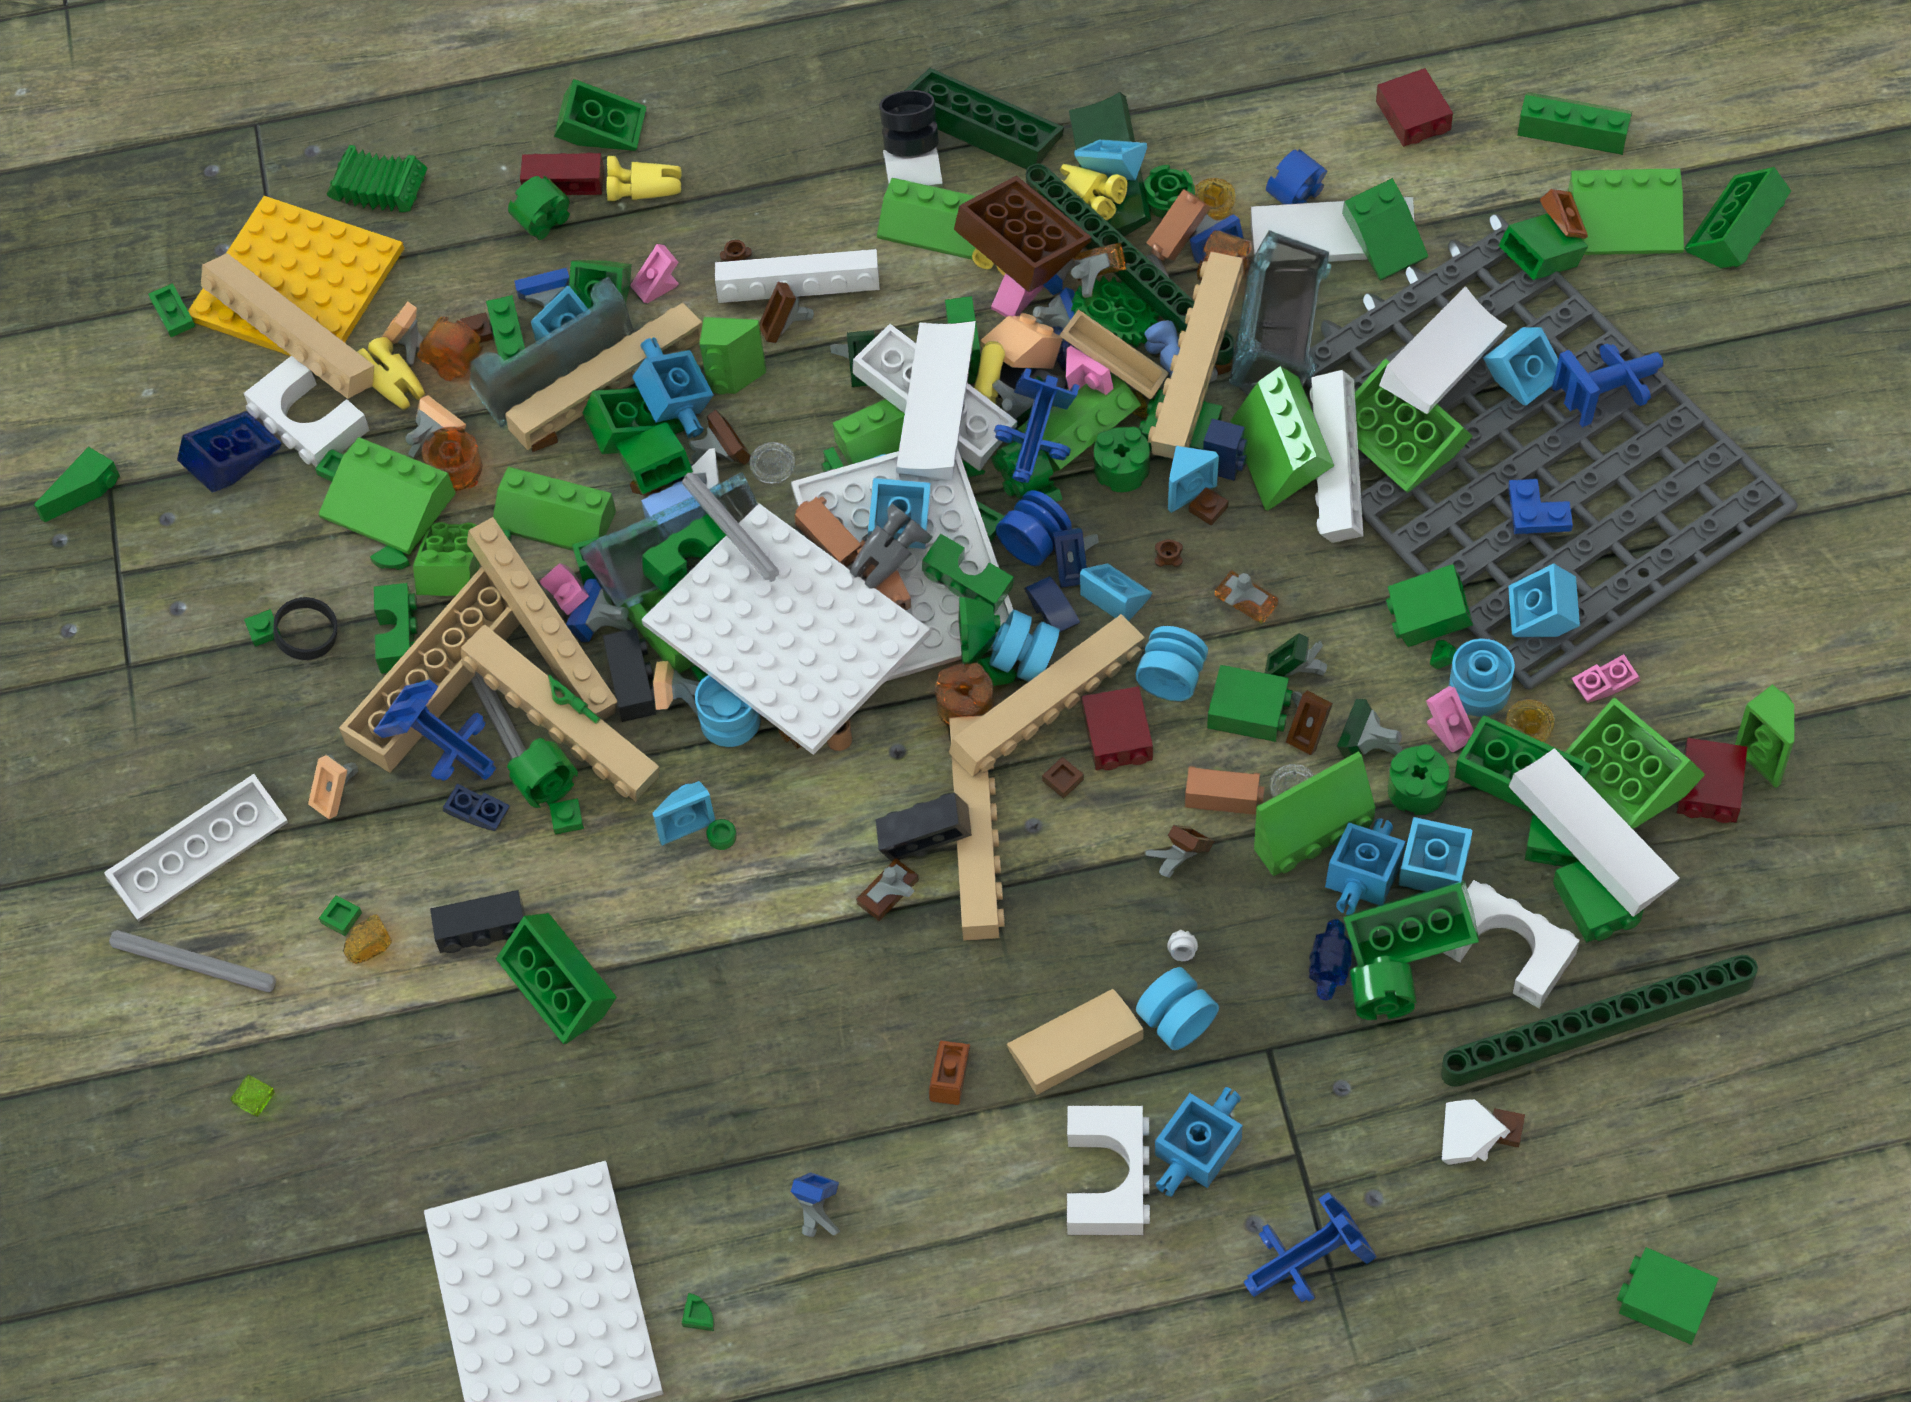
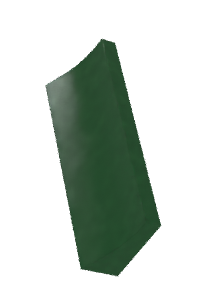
M932 68L925 71L904 90L924 91L934 97L935 121L939 131L1026 170L1033 164H1041L1048 152L1063 136V126Z
M1121 92L1095 104L1069 110L1076 150L1097 140L1135 142L1127 99ZM1141 167L1136 180H1127L1125 199L1121 204L1113 202L1116 212L1112 218L1107 220L1123 237L1151 221Z

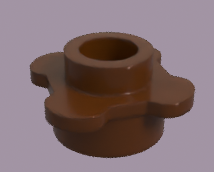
M740 240L727 242L724 251L720 252V258L723 261L745 260L752 255L751 248L746 247Z
M1166 539L1156 543L1157 557H1155L1154 561L1157 566L1173 565L1178 567L1183 563V559L1180 557L1183 545L1180 542Z

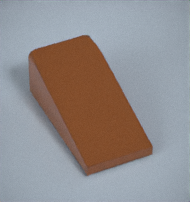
M1550 189L1540 199L1544 209L1565 236L1586 239L1588 234L1571 192Z
M940 1040L929 1086L930 1101L953 1105L960 1104L970 1044Z

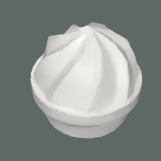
M1179 930L1172 933L1167 947L1175 960L1188 961L1194 957L1198 949V942L1189 931Z

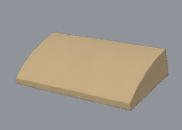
M1079 309L1059 335L1078 350L1108 368L1111 373L1150 400L1169 374L1165 369Z
M1111 989L1006 1045L1035 1094L1038 1095L1143 1040V1028L1123 999L1114 989Z

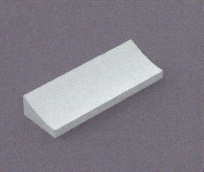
M1404 197L1414 220L1413 197ZM1344 201L1251 207L1250 225L1255 266L1366 260L1367 257L1342 214Z
M1465 286L1387 365L1379 386L1428 414L1502 337L1507 325L1491 315Z
M976 321L957 324L919 323L896 473L952 480Z
M889 324L853 359V374L903 413L906 410L916 343ZM967 383L957 448L960 456L980 471L1002 443V441L995 438V426L1005 425L1015 429L1017 427V420Z
M1555 748L1531 765L1514 773L1509 784L1510 789L1633 917L1679 880V877Z
M252 774L105 871L104 874L107 881L137 921L140 922L287 824L288 821L257 777Z

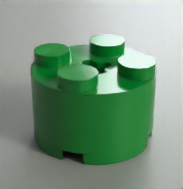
M535 176L527 180L515 192L518 196L513 203L510 200L508 205L509 214L531 236L536 237L538 240L544 239L549 234L550 228L557 223L559 225L565 223L570 216V213L567 211L570 204L569 198L547 176H544L542 179L539 176Z
M1117 427L1099 433L1094 445V474L1097 481L1101 485L1105 484L1111 487V490L1115 492H1130L1139 488L1150 472V447L1147 439L1141 434L1140 429L1137 427Z
M1014 441L998 449L996 455L991 457L995 469L1001 472L1004 479L1002 485L1009 497L1015 495L1021 500L1027 491H1041L1053 485L1054 481L1049 480V477L1053 475V470L1045 451L1039 450L1029 483L1014 480L1012 477L1022 445Z
M544 738L534 740L529 749L520 756L510 760L507 765L510 771V780L530 806L534 808H541L539 804L547 802L549 805L562 799L574 786L572 781L574 775L578 776V770L558 744L546 741Z
M1427 744L1410 747L1399 752L1392 759L1389 771L1388 795L1391 802L1399 810L1414 812V815L1430 814L1441 807L1447 794L1450 775L1449 766L1444 757Z
M1381 956L1376 958L1373 964L1355 967L1350 970L1354 1004L1358 1017L1377 1021V1015L1387 1014L1388 1019H1395L1405 1016L1415 1009L1414 1003L1417 1004L1412 970L1409 964L1393 962L1392 957Z

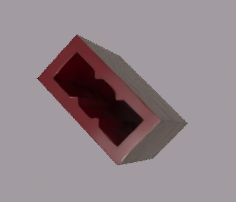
M1426 68L1377 85L1376 103L1403 147L1417 144L1424 139L1442 135L1451 130L1453 112Z
M1139 686L1082 696V713L1095 770H1113L1118 766L1129 764L1142 765L1147 761L1153 760V744Z
M1687 738L1683 754L1705 775L1684 798L1678 801L1676 813L1684 814L1689 818L1703 817L1715 819L1721 823H1737L1742 803L1747 746Z

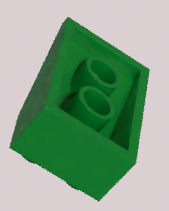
M573 79L563 97L554 137L578 146L636 151L647 106Z
M1393 178L1344 201L1342 214L1380 281L1428 258V253L1408 205Z
M638 388L592 391L582 412L601 454L619 453L615 444L664 422L669 425L674 434L684 431L680 420L676 418L655 422Z

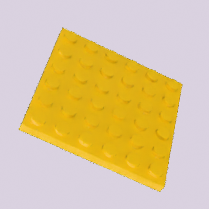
M263 196L226 253L345 343L403 252L404 245L401 241ZM204 288L188 310L193 322L291 356Z

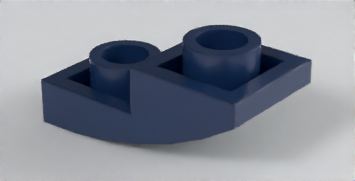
M1050 576L1024 588L1036 613L1041 612L1045 622L1060 630L1059 633L1080 623L1069 601Z
M456 784L443 806V812L472 825L496 831L510 805L485 792L481 796Z

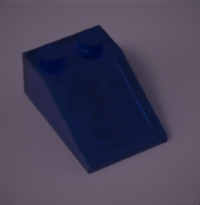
M244 411L182 435L177 461L213 493L235 484L278 450L282 443L248 411Z

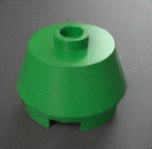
M1161 165L1152 169L1150 175L1144 180V189L1149 209L1155 216L1162 219L1183 189L1195 195L1192 177L1185 169L1181 172L1177 169H1170V165Z

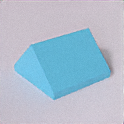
M1097 140L1075 150L1074 155L1082 168L1103 173L1108 178L1114 174L1124 176L1126 180H1136L1147 150V143Z
M566 286L531 320L536 344L564 363L568 362L602 328V325L570 286Z
M1176 446L1169 477L1168 510L1171 513L1194 500L1205 487L1213 489L1217 486L1219 455L1216 452Z
M1108 563L1084 568L1080 572V595L1114 618L1122 614L1129 621L1152 595L1151 591Z

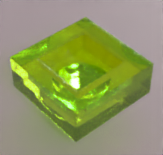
M247 1074L230 1100L234 1105L258 1117L275 1091L273 1087Z

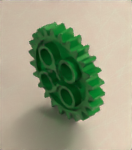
M1105 276L1101 277L1100 282L1095 279L1092 296L1087 298L1082 296V286L1079 285L1071 302L1073 303L1071 311L1076 313L1079 309L1124 342L1138 347L1140 342L1143 344L1147 342V338L1144 335L1145 331L1158 323L1159 314L1123 281L1118 283L1115 277H1112L1111 281H1108Z

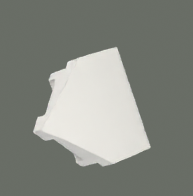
M1475 1099L1446 1103L1442 1161L1448 1165L1474 1161L1477 1157L1486 1161L1491 1147L1500 1137L1505 1138L1510 1133V1130Z

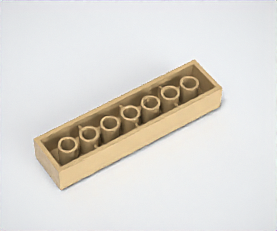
M483 567L476 572L339 727L346 746L389 773L392 772L423 736L412 727H410L407 733L381 738L373 732L402 689L407 685L431 680L438 688L426 704V707L434 716L439 718L475 676V672H470L461 662V647L484 624L505 641L520 625L519 620Z

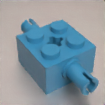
M655 337L652 338V341L651 338L646 339L640 346L647 358L643 360L632 378L655 422L679 419L687 433V437H697L704 429L695 414H700L714 394L690 350L664 355Z
M1377 819L1372 830L1348 822L1329 862L1325 885L1326 888L1342 893L1336 904L1337 909L1341 913H1344L1346 906L1349 905L1346 914H1353L1359 899L1377 905L1384 904L1401 867L1406 842L1389 836L1393 830V825L1388 820H1386L1383 828H1380L1384 819Z
M1225 1087L1213 1106L1191 1093L1188 1094L1155 1140V1156L1170 1165L1156 1183V1187L1160 1192L1163 1193L1166 1189L1165 1195L1172 1197L1185 1176H1189L1206 1188L1209 1187L1242 1140L1243 1125L1229 1117V1114L1241 1100L1240 1095L1236 1091L1230 1095L1232 1089Z

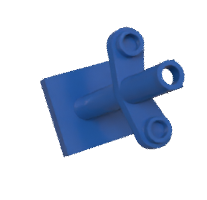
M1604 344L1600 346V355L1608 367L1587 373L1569 349L1559 355L1552 388L1554 391L1564 390L1566 393L1564 404L1569 411L1579 410L1582 414L1579 424L1583 428L1592 424L1599 394L1626 385L1637 405L1647 404L1651 394L1645 384L1641 385L1639 379L1655 374L1659 368L1663 367L1664 363L1661 355L1658 352L1624 361L1615 345Z
M1028 368L1024 370L1014 390V393L1034 399L1025 433L1005 425H996L994 429L996 439L1007 443L1013 440L1022 444L1012 477L1014 480L1022 483H1029L1039 450L1049 452V456L1057 460H1065L1066 456L1070 455L1071 449L1069 447L1043 440L1042 438L1052 405L1067 410L1076 398L1080 385L1074 384L1070 391L1057 387L1058 378L1047 375L1043 382L1030 378L1031 369Z
M426 680L405 686L373 732L381 738L407 733L410 727H412L443 749L444 753L431 773V776L436 780L441 779L445 781L451 776L454 771L452 766L454 759H457L482 779H488L496 769L493 765L494 761L467 741L472 734L475 736L484 728L486 722L483 721V716L479 713L473 714L459 732L456 733L434 716L426 707V704L438 688L431 680Z
M1328 1192L1318 1199L1330 1217L1328 1224L1289 1250H1286L1269 1224L1262 1227L1263 1231L1259 1233L1260 1238L1269 1250L1274 1247L1279 1256L1247 1275L1248 1278L1244 1280V1284L1252 1296L1255 1297L1292 1275L1296 1282L1292 1286L1295 1294L1301 1302L1305 1300L1310 1302L1315 1299V1295L1300 1272L1301 1269L1345 1243L1351 1252L1366 1264L1377 1256L1346 1207Z

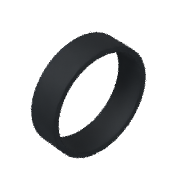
M310 597L292 599L283 604L275 615L273 629L275 642L282 652L292 658L299 660L317 659L328 653L335 644L337 637L336 616L327 604L318 599ZM310 608L323 613L330 620L333 626V633L326 643L317 648L299 649L287 644L281 638L277 626L282 617L290 611Z

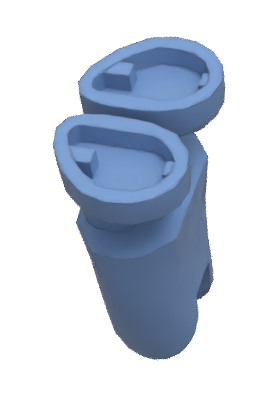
M1167 320L1158 322L1145 331L1144 335L1148 341L1144 346L1149 354L1160 353V364L1169 372L1168 375L1171 378L1173 373L1170 370L1174 354H1179L1180 348L1178 347L1179 337L1176 327L1172 321Z

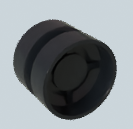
M907 90L890 94L880 101L881 124L884 126L882 129L884 148L888 153L896 156H916L927 153L938 145L939 136L935 121V101L931 94L924 91Z

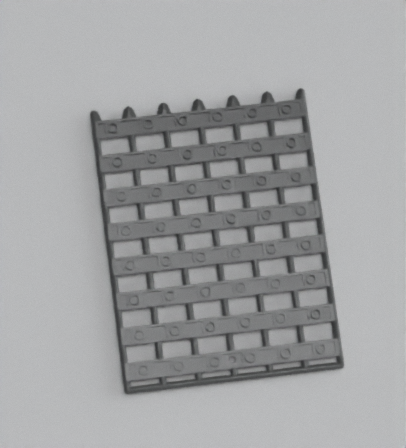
M1498 214L1490 217V224L1494 232L1469 247L1457 240H1450L1448 250L1453 258L1428 274L1416 267L1409 266L1406 270V276L1410 285L1387 300H1383L1374 294L1366 293L1363 302L1368 312L1343 328L1331 321L1324 320L1321 324V331L1325 339L1299 355L1290 349L1281 347L1277 354L1282 365L1281 367L1298 376L1302 387L1307 385L1309 388H1312V377L1323 375L1351 358L1364 371L1353 378L1356 392L1383 361L1381 360L1373 366L1360 352L1361 350L1391 331H1394L1407 345L1415 336L1403 325L1405 322L1435 303L1443 309L1449 303L1445 298L1447 295L1478 276L1491 291L1478 298L1477 301L1498 320L1514 311L1527 324L1525 327H1542L1554 352L1558 356L1560 353L1568 350L1559 339L1592 319L1605 334L1573 354L1587 373L1608 367L1600 355V346L1604 344L1615 345L1622 358L1627 354L1632 359L1645 355L1558 271L1549 276L1533 280L1522 270L1502 284L1487 271L1509 257L1498 246L1509 224ZM1556 284L1569 299L1537 319L1523 304ZM1503 340L1496 346L1493 345L1437 403L1442 409L1449 412L1462 402H1465L1478 415V417L1463 426L1473 437L1454 458L1407 493L1387 475L1361 492L1362 517L1418 576L1454 564L1461 576L1463 586L1485 571L1495 579L1501 587L1469 608L1473 626L1468 628L1478 639L1496 641L1489 632L1511 618L1509 585L1553 563L1576 576L1577 590L1583 595V597L1578 599L1580 626L1558 637H1522L1507 647L1514 659L1515 668L1513 676L1526 689L1531 690L1797 509L1798 504L1659 369L1657 373L1639 379L1641 385L1645 384L1651 394L1650 400L1665 390L1680 406L1648 427L1633 413L1640 406L1635 403L1626 385L1599 394L1600 397L1597 401L1592 424L1583 428L1579 424L1582 415L1579 411L1566 418L1553 405L1554 402L1565 396L1566 393L1563 389L1554 391L1552 386L1528 405H1522L1510 395L1487 410L1473 395L1495 382L1483 357L1505 341ZM1405 346L1386 357V359L1391 362ZM1239 375L1235 379L1236 385L1247 396L1258 383V381L1254 382L1243 375ZM1543 410L1557 426L1524 447L1510 431ZM1623 418L1637 434L1604 455L1590 439ZM1703 427L1718 442L1685 464L1669 448ZM1500 438L1514 454L1480 475L1467 459ZM1581 447L1595 462L1561 484L1546 468L1573 450ZM1358 449L1359 469H1361L1372 460ZM1660 455L1675 471L1644 492H1641L1627 476ZM1741 464L1756 480L1725 501L1721 500L1708 485ZM1457 466L1471 482L1437 504L1423 488ZM1537 475L1551 489L1550 492L1540 498L1541 503L1570 501L1571 514L1574 512L1589 528L1556 551L1540 536L1542 533L1514 534L1511 505L1503 498L1509 493V480L1531 479ZM1615 484H1618L1632 500L1598 521L1584 505ZM1698 492L1713 509L1682 530H1679L1664 514ZM1413 495L1427 511L1393 533L1379 517ZM1778 501L1783 504L1751 527L1746 524ZM1494 504L1508 520L1476 541H1473L1459 526ZM1655 521L1670 538L1639 559H1636L1621 543ZM1735 530L1740 533L1710 555L1706 556L1703 553ZM1450 533L1464 549L1429 571L1415 555ZM1528 542H1531L1545 558L1511 580L1496 564ZM1609 551H1612L1627 567L1592 589L1578 572ZM1691 560L1697 563L1663 586L1660 581ZM1645 571L1648 573V576L1640 577L1638 572ZM1648 589L1653 592L1620 616L1616 613L1617 610ZM1604 619L1609 622L1576 646L1572 643L1573 640ZM1560 649L1565 652L1532 676L1527 673Z

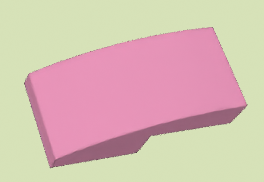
M1623 654L1602 667H1599L1598 664L1573 677L1572 681L1585 701L1590 703L1620 692L1639 682L1640 679Z

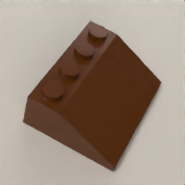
M1017 175L959 205L954 230L1028 292L1047 283L1092 238Z

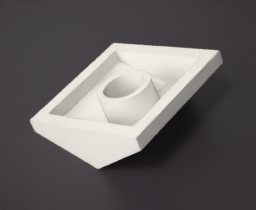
M936 147L927 153L916 156H896L883 150L888 183H890L893 177L928 186L943 187Z

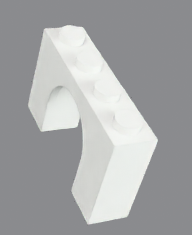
M290 356L244 393L247 401L246 409L255 419L258 417L262 419L265 427L272 434L278 433L283 443L289 449L295 448L306 464L310 465L312 463L317 467L328 451L333 449L342 453L358 437L361 438L369 431L365 415L347 399L325 417L315 422L298 423L287 418L288 410L293 403L317 385L312 371L298 362L293 356Z
M1473 880L1467 890L1474 909L1478 937L1490 929L1507 928L1518 932L1527 940L1532 950V956L1515 980L1513 994L1540 1009L1577 954L1580 940L1572 932L1552 925L1544 916L1533 914L1524 909L1516 900L1507 899L1496 893L1490 885L1480 884ZM1472 944L1443 953L1461 962Z
M1068 1106V1147H1104L1114 1150L1125 1159L1130 1170L1126 1180L1118 1188L1110 1192L1067 1193V1234L1143 1235V1224H1150V1206L1143 1205V1194H1149V1175H1143V1165H1149V1146H1143V1136H1149V1117H1143V1106Z

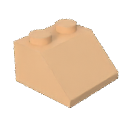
M1021 313L1020 316L1006 317L980 340L979 345L983 348L987 342H999L1005 350L1003 362L1014 368L1053 369L1063 338L1055 334L1052 327L1036 322V317Z

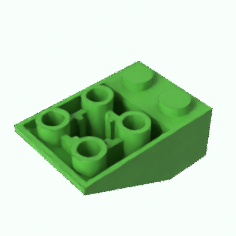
M437 522L431 525L425 533L413 564L416 595L456 596L476 574L480 563L467 545L468 530L477 525L469 522L463 524Z

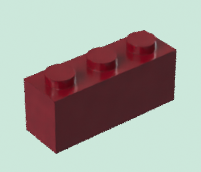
M601 153L522 154L521 185L532 177L539 176L542 179L544 176H547L565 195H602L604 166Z

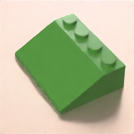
M1680 168L1571 171L1568 192H1571L1588 234L1586 239L1581 238L1588 245L1584 255L1684 252L1683 189Z
M1385 358L1355 392L1358 449L1408 493L1454 458L1473 435L1438 404L1426 414L1379 386L1385 369L1390 363Z
M1280 366L1258 381L1230 422L1231 424L1245 427L1244 439H1248L1244 454L1247 455L1246 463L1264 509L1268 511L1334 467V463L1299 377Z
M358 437L341 459L319 511V517L410 554L456 492L447 472Z
M1615 697L1565 751V753L1592 764L1586 781L1632 829L1684 798L1705 775L1689 758Z
M1358 751L1256 807L1254 850L1273 877L1281 872L1287 873L1296 867L1297 863L1306 858H1315L1323 849L1332 844L1338 845L1348 822L1364 828H1369L1374 822L1375 804L1360 752Z

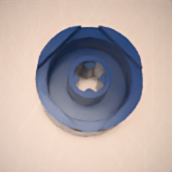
M1295 149L1276 167L1279 172L1276 178L1272 176L1269 178L1266 192L1283 205L1307 203L1306 200L1310 196L1315 198L1323 190L1324 184L1321 181L1326 176L1327 170L1299 149L1297 151Z

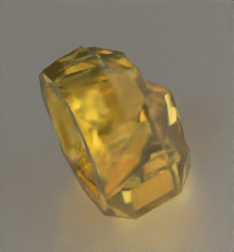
M377 914L369 916L366 920L352 928L351 935L346 939L343 953L348 961L355 964L368 961L384 952L392 944V940Z

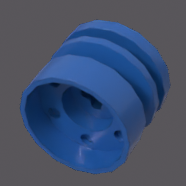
M1031 490L1027 491L1022 499L1016 503L1014 510L1009 511L997 524L996 534L1008 552L1023 563L1035 567L1040 566L1054 550L1053 532L1070 530L1072 525L1067 513L1051 497L1042 492Z

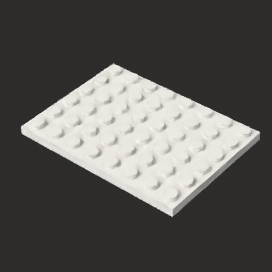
M958 448L952 480L896 473L899 453L897 451L791 482L798 507L805 501L810 502L815 497L820 498L823 496L827 500L826 508L858 542L862 540L866 542L868 539L873 478L931 483L927 532L933 538L929 543H926L925 549L908 547L907 549L912 555L897 569L911 597V608L906 611L930 628L931 635L886 681L962 659L958 621L959 597L954 595L948 589V586L940 581L936 583L929 580L922 571V560L940 533L965 547V558L959 566L964 573L977 575L986 568L989 562L998 567ZM853 563L847 567L849 570L851 569ZM862 574L860 578L866 581L864 575ZM1008 595L994 614L1000 615V626L1003 622H1006L1013 610Z
M758 504L739 524L778 568L779 575L776 576V579L772 582L764 580L732 541L725 536L642 618V623L659 638L814 755L931 635L930 628L877 589H871L866 586L862 578L859 576L854 577L847 567L761 504Z
M606 1161L424 1210L465 1402H638L663 1395Z

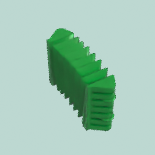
M349 145L341 161L338 163L333 180L330 181L327 196L338 202L345 198L346 204L352 199L355 207L360 202L363 209L369 203L372 210L379 204L382 211L388 205L391 212L395 206H397L401 213L408 212L417 199L416 196L421 184L424 182L428 168L414 155H408L403 162L400 156L395 160L393 155L389 160L385 155L379 160L377 153L372 158L370 152L365 156L362 149L358 154L356 147Z

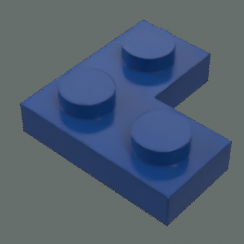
M1538 479L1509 480L1508 489L1514 534L1572 531L1573 523L1570 501L1541 503Z

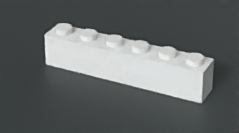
M877 250L715 262V284L718 303L770 299L777 282L787 283L795 297L880 290Z
M1343 370L1312 377V388L1309 391L1315 419L1334 463V467L1316 478L1318 492L1315 494L1316 504L1319 507L1317 528L1319 533L1331 543L1363 536L1354 379Z

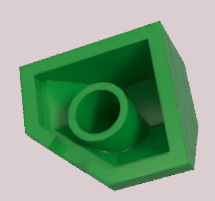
M572 260L569 286L596 319L619 322L629 294L632 264L612 261Z
M959 597L958 621L963 672H969L993 645L996 632L1001 627L1000 615H994V608L991 604L967 597Z

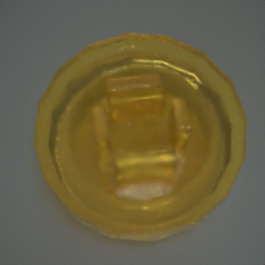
M1208 178L1200 181L1195 186V196L1211 207L1207 213L1209 217L1214 220H1220L1230 214L1236 201L1235 189L1230 183L1219 178Z
M1530 699L1518 701L1507 712V726L1541 742H1545L1554 730L1555 718L1552 710L1540 701Z

